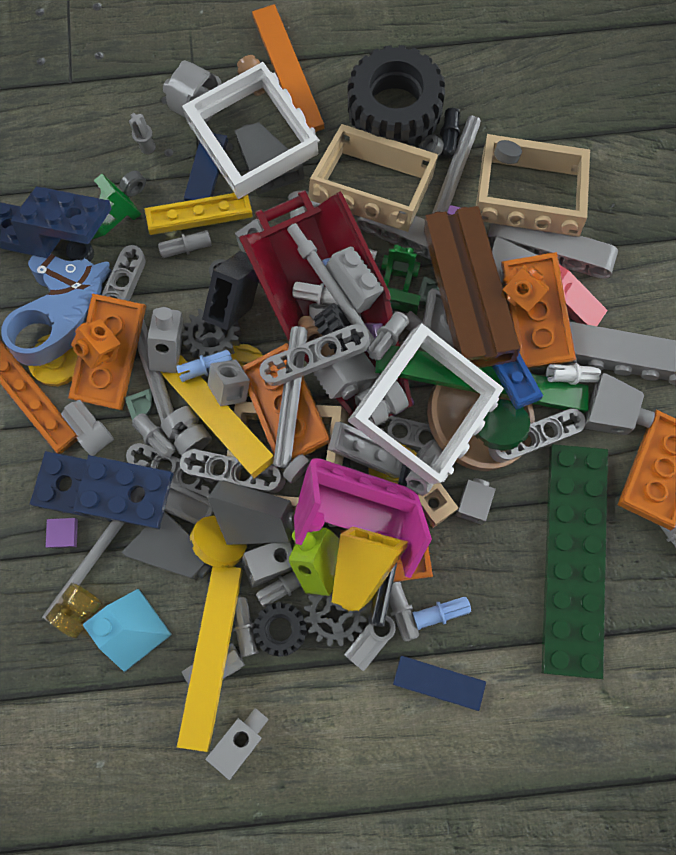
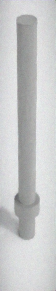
M296 223L292 224L287 231L298 245V252L303 259L309 261L351 325L358 324L366 328L371 344L375 338L317 255V248L311 240H307Z
M136 488L130 495L132 502L142 501L145 491L143 488ZM112 520L42 616L46 621L50 623L54 621L125 522Z

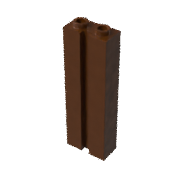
M479 206L461 207L452 215H447V211H438L425 215L424 233L455 350L478 368L516 362L520 345L505 294L502 290V284Z

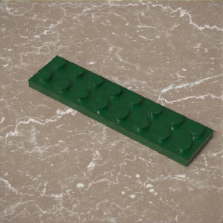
M556 444L550 446L541 671L543 674L603 679L608 449Z

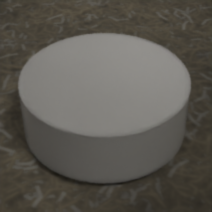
M303 454L298 455L287 466L283 477L291 484L294 483L306 471L311 461Z

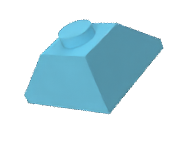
M136 589L107 605L83 624L98 648L124 672L172 635L140 589Z

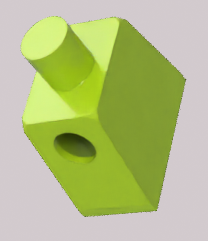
M322 528L319 531L308 532L302 545L295 544L289 556V563L305 593L330 596L333 590L340 539L330 529ZM294 530L293 533H292V538H293L294 541H295V530Z

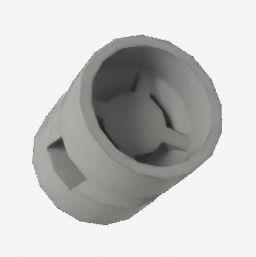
M397 381L393 383L368 419L376 426L388 420L389 413L396 415L409 405L406 394ZM371 388L365 389L354 397L357 407Z
M184 406L175 410L163 420L160 426L170 440H175L174 446L181 456L190 449L203 450L212 440V436L204 425L198 424L199 419L190 406Z

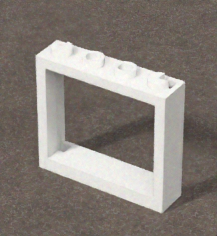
M264 62L182 106L188 124L238 199L318 155V142L320 140L315 135V129L308 127L301 109L294 107L287 89L282 90L275 72H270ZM264 88L301 143L241 176L204 119Z
M421 323L408 335L348 419V422L429 484L441 483L446 480L448 475H452L454 471L452 466L457 458L460 459L470 447L468 442L471 437L478 434L484 427L485 421L483 419L488 412H492L497 407L498 397L504 388ZM419 347L481 394L432 468L368 420Z

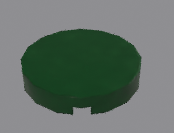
M499 399L497 407L492 412H488L483 419L485 421L484 427L474 436L483 441L484 445L490 449L500 451L512 450L528 438L531 424L530 418L523 407L516 410L511 401Z

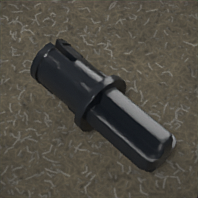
M452 107L445 110L444 125L440 131L444 144L441 155L448 158L453 157L456 151L457 138L460 136V129L458 127L461 112L457 108Z

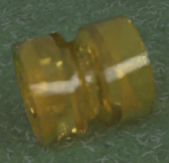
M71 583L62 595L63 602L56 603L47 614L46 619L66 635L78 638L85 629L83 624L86 622V619L92 618L102 606V602L83 587Z

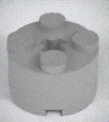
M184 60L180 63L172 77L165 81L163 92L166 94L169 109L186 118L182 106L216 88L222 82L213 73ZM213 115L204 119L205 123L209 121L213 117Z

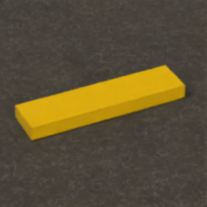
M234 193L144 208L150 235L253 217L248 194L240 199Z

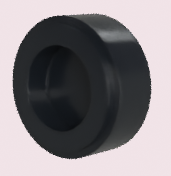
M70 241L66 247V254L71 261L83 260L85 258L90 262L94 257V248L91 243L84 244Z

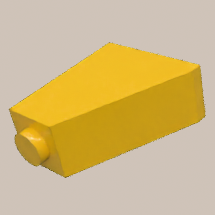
M351 527L340 534L331 602L341 605L343 609L348 611H359L371 601L407 549L408 542L356 527Z

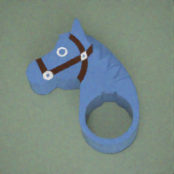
M52 254L48 258L34 255L30 258L28 265L36 281L40 285L46 286L49 294L14 310L3 322L1 328L2 339L17 361L29 366H40L62 356L72 348L71 343L76 335L75 330L86 322L92 293L101 295L102 283L111 275L112 271L109 269V262L93 265L85 258L83 260L66 261ZM38 323L52 327L49 338L43 344L28 349L15 346L17 335L25 327Z

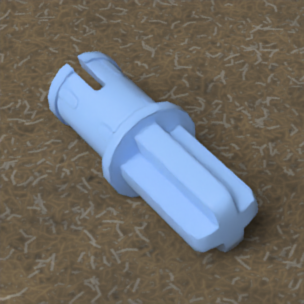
M224 350L206 357L200 355V359L176 365L178 373L190 370V372L179 376L181 381L185 382L204 374L209 376L211 363L230 361L232 357L228 350Z
M462 597L442 604L436 602V606L417 612L414 611L412 614L417 629L420 630L440 622L444 625L447 620L469 614L471 606L467 597Z

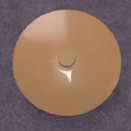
M434 385L428 401L427 414L432 435L442 450L445 449L480 397V393ZM498 397L499 399L511 401L510 399ZM532 404L524 406L523 408L528 413L531 424L534 423L535 416ZM473 435L468 442L470 445L468 451L460 459L457 458L455 462L473 470L492 471L513 463L521 456L503 463L496 462L490 456L489 448L484 445V442ZM528 435V438L522 443L529 447L531 437Z

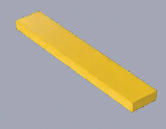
M180 355L178 365L188 363L182 357V355ZM190 370L178 373V371L177 373L161 372L163 377L253 479L273 464L274 455L228 405H219L208 384L201 376L182 382L179 376L190 372Z
M222 566L221 568L212 567L177 748L204 752L210 751L243 572L242 568H228V566Z

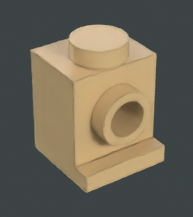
M441 483L434 484L429 493L423 496L418 494L424 515L433 528L459 509ZM430 499L437 500L438 507L431 508L428 501Z

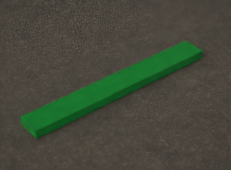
M391 346L382 359H376L375 373L381 374L400 348L399 346ZM417 350L398 376L399 378L478 393L433 356L423 351ZM492 366L479 368L503 387ZM531 374L543 394L541 400L532 404L561 410L577 409L582 414L588 411V385L579 383L571 385L568 382L559 381L549 382L547 380L548 377ZM503 389L499 397L510 399L505 389Z

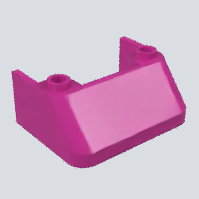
M315 458L311 460L306 470L294 514L295 543L302 545L307 533L321 530L324 522L346 529L356 527L408 542V546L400 558L405 577L411 578L432 540L419 496L405 486L323 459Z

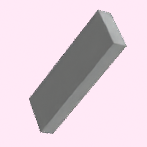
M335 422L328 447L329 451L390 477H400L401 461L360 430L343 422Z

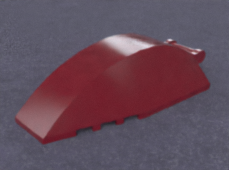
M303 190L298 192V196L264 212L262 210L255 212L262 232L242 235L239 237V240L288 341L290 340L291 328L298 326V321L301 317L309 316L310 304L317 303L315 301L294 298L293 286L295 282L319 286L323 283L309 261L302 258L297 250L298 245L287 231L295 223L307 240L313 242L317 248L316 253L321 261L331 258L336 252L353 247L354 251L361 256V260L364 261L367 268L370 269V273H373L377 278V282H380V286L384 287L382 293L372 306L361 312L362 321L364 323H382V326H385L392 318L390 292L341 191L315 208L307 192ZM303 206L304 213L270 228L269 221ZM364 351L373 366L376 367V360L369 357L370 354ZM305 354L304 361L308 364L309 356ZM398 377L396 381L406 394L409 403L408 407L413 404L408 379ZM357 394L347 400H344L343 397L336 398L350 416L357 408L354 399Z

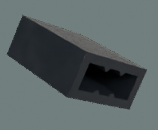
M237 252L216 267L212 273L202 320L225 330H228L252 308L259 280L245 252Z

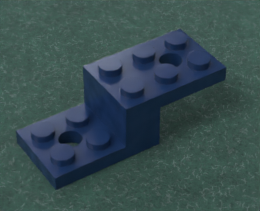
M36 186L22 206L0 202V249L48 258L61 239L89 244L112 210L110 201Z
M45 451L29 505L107 522L115 520L160 530L174 474L171 471L88 455L86 460ZM65 477H70L72 479L71 488L67 491H61L59 488L60 481ZM136 488H143L145 491L143 500L137 503L132 502L131 492Z

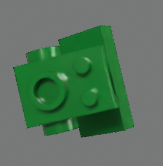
M100 174L94 181L101 189L99 199L109 200L112 210L92 239L105 236L127 215L133 220L141 215L131 199L103 174Z
M394 245V249H389V255H384L381 270L386 271L384 282L390 292L392 310L404 313L412 311L417 315L421 295L408 292L412 277L417 278L421 262L416 261L417 256L413 254V248ZM391 275L406 278L403 290L388 287Z

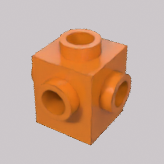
M523 265L519 270L514 267L503 279L507 283L502 289L506 293V300L513 306L517 307L520 305L529 312L548 292L549 287L542 281L544 276L533 266H530L528 269ZM519 284H526L528 289L520 288Z
M101 319L90 324L89 322L81 324L75 330L76 335L71 343L75 353L82 357L91 369L112 360L121 345L113 332L107 328Z

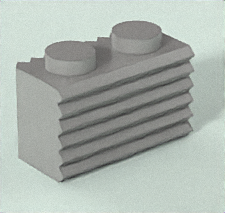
M348 247L334 253L329 259L330 261L327 262L328 264L325 265L358 314L369 309L382 293L384 287L380 286V282H377L374 274L370 273V269L367 268V265L364 264L361 256L354 251L353 247Z
M364 352L314 372V376H317V380L320 381V385H323V389L326 390V394H329V398L343 397L344 400L359 394L367 388H371L380 376L379 373H375V367Z

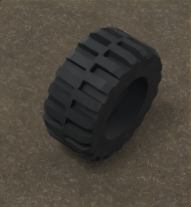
M392 45L384 46L383 50L379 51L377 48L371 51L369 57L367 55L363 56L359 60L358 65L354 66L351 71V77L348 80V113L351 125L356 129L366 131L377 137L380 136L413 147L415 142L420 144L427 135L433 134L441 119L445 98L444 77L440 74V68L436 63L432 64V59L428 55H421L420 50L412 48V50L406 49L405 45H399V48H392ZM398 88L411 93L417 101L408 107L395 109L380 104L374 96L383 90Z

